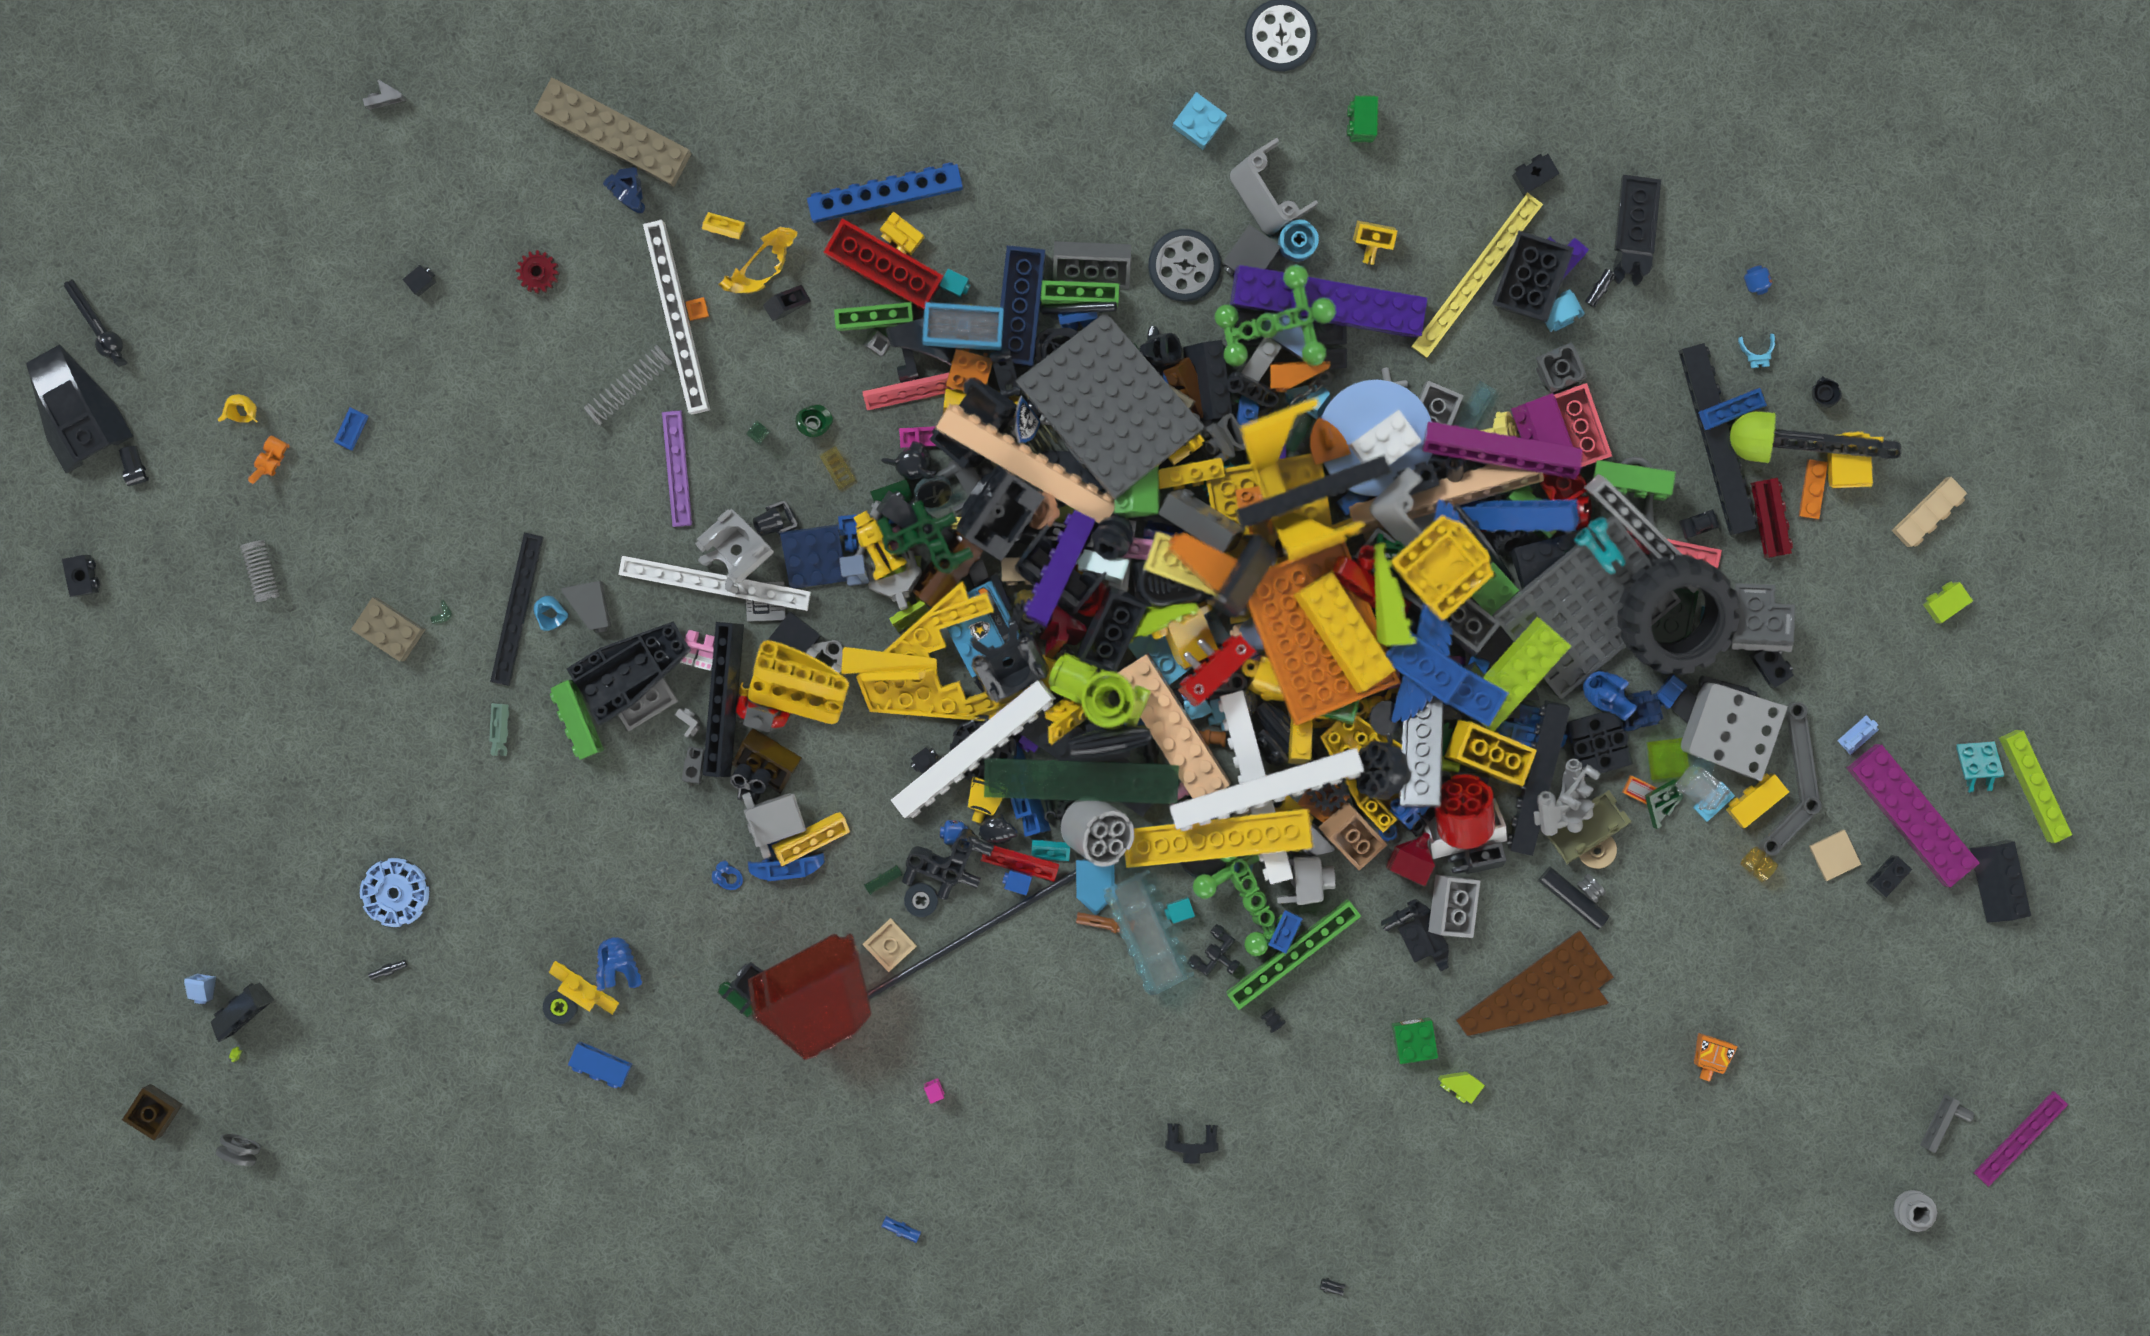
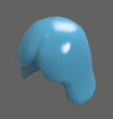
M552 596L541 597L534 605L535 617L538 620L540 629L543 631L557 628L568 618V613ZM553 607L557 615L554 618H549L542 613Z

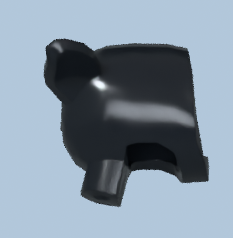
M1150 326L1147 341L1140 346V353L1161 376L1162 368L1178 364L1181 360V343L1176 334H1159L1156 326Z
M913 441L909 448L901 451L896 459H881V462L895 466L900 476L906 479L919 480L936 474L935 470L929 471L931 457L927 450H925V445L917 441Z

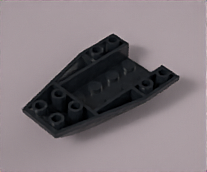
M60 344L26 363L46 439L66 474L82 466L83 460L110 445L118 446L134 437L116 403Z
M673 621L601 647L566 669L591 708L590 711L597 724L601 726L633 706L689 654L691 649Z

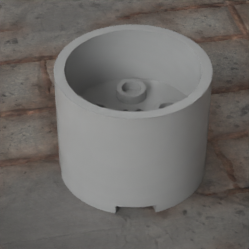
M1085 796L1076 800L1066 810L1061 822V834L1065 843L1097 866H1110L1117 863L1126 850H1130L1133 843L1134 828L1128 817L1097 796Z

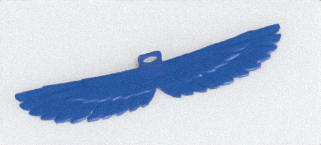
M1442 499L1437 501L1434 521L1443 515L1448 519L1459 522V515L1457 511L1453 514V506L1450 503H1447L1445 507ZM1423 602L1416 635L1446 656H1449L1448 645H1451L1450 635H1452V629L1445 619L1440 620ZM1403 675L1396 696L1392 722L1395 723L1400 718L1404 722L1409 719L1410 715L1415 717L1419 708L1421 711L1424 709L1427 700L1431 702L1433 695L1421 689L1420 685Z

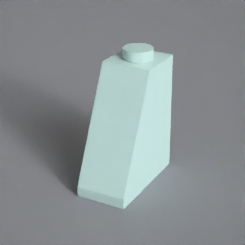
M1084 549L1083 554L1080 553L1076 562L1079 565L1078 571L1092 572L1099 578L1106 571L1108 574L1104 580L1119 585L1122 584L1129 563L1128 560L1121 558L1116 560L1105 559L1096 554V552Z

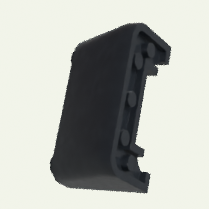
M969 378L963 385V393L966 395L958 406L963 408L965 413L979 417L982 423L996 427L998 432L1002 434L1016 414L1017 404L979 379ZM936 427L933 429V435L929 440L963 469L978 466L985 459V456L936 429Z

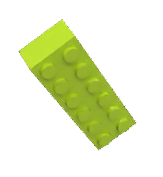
M1538 616L1484 676L1485 680L1509 693L1490 726L1483 724L1490 731L1494 732L1571 647L1570 644Z

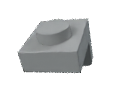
M680 708L675 715L690 726L684 736L688 738L692 735L694 737L700 729L698 726L700 721L694 717L695 713L690 709L685 708L684 710Z

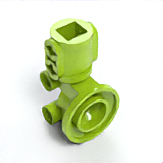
M1064 653V656L1057 660L1049 677L1050 690L1072 701L1081 703L1086 716L1099 726L1114 727L1122 723L1126 725L1138 724L1151 694L1150 690L1139 685H1135L1133 688L1128 679L1115 672L1101 669L1098 674L1096 666L1080 661L1079 658ZM1113 690L1119 692L1121 697L1118 707L1112 706L1108 701V696Z

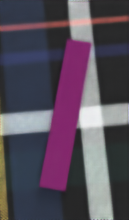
M2052 1091L1973 1173L1989 1187L2068 1104L2055 1091Z

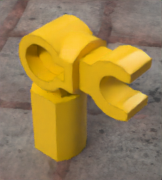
M1196 435L1186 445L1168 457L1169 461L1174 466L1190 455V451L1193 453L1203 446L1202 442L1205 440L1201 435Z

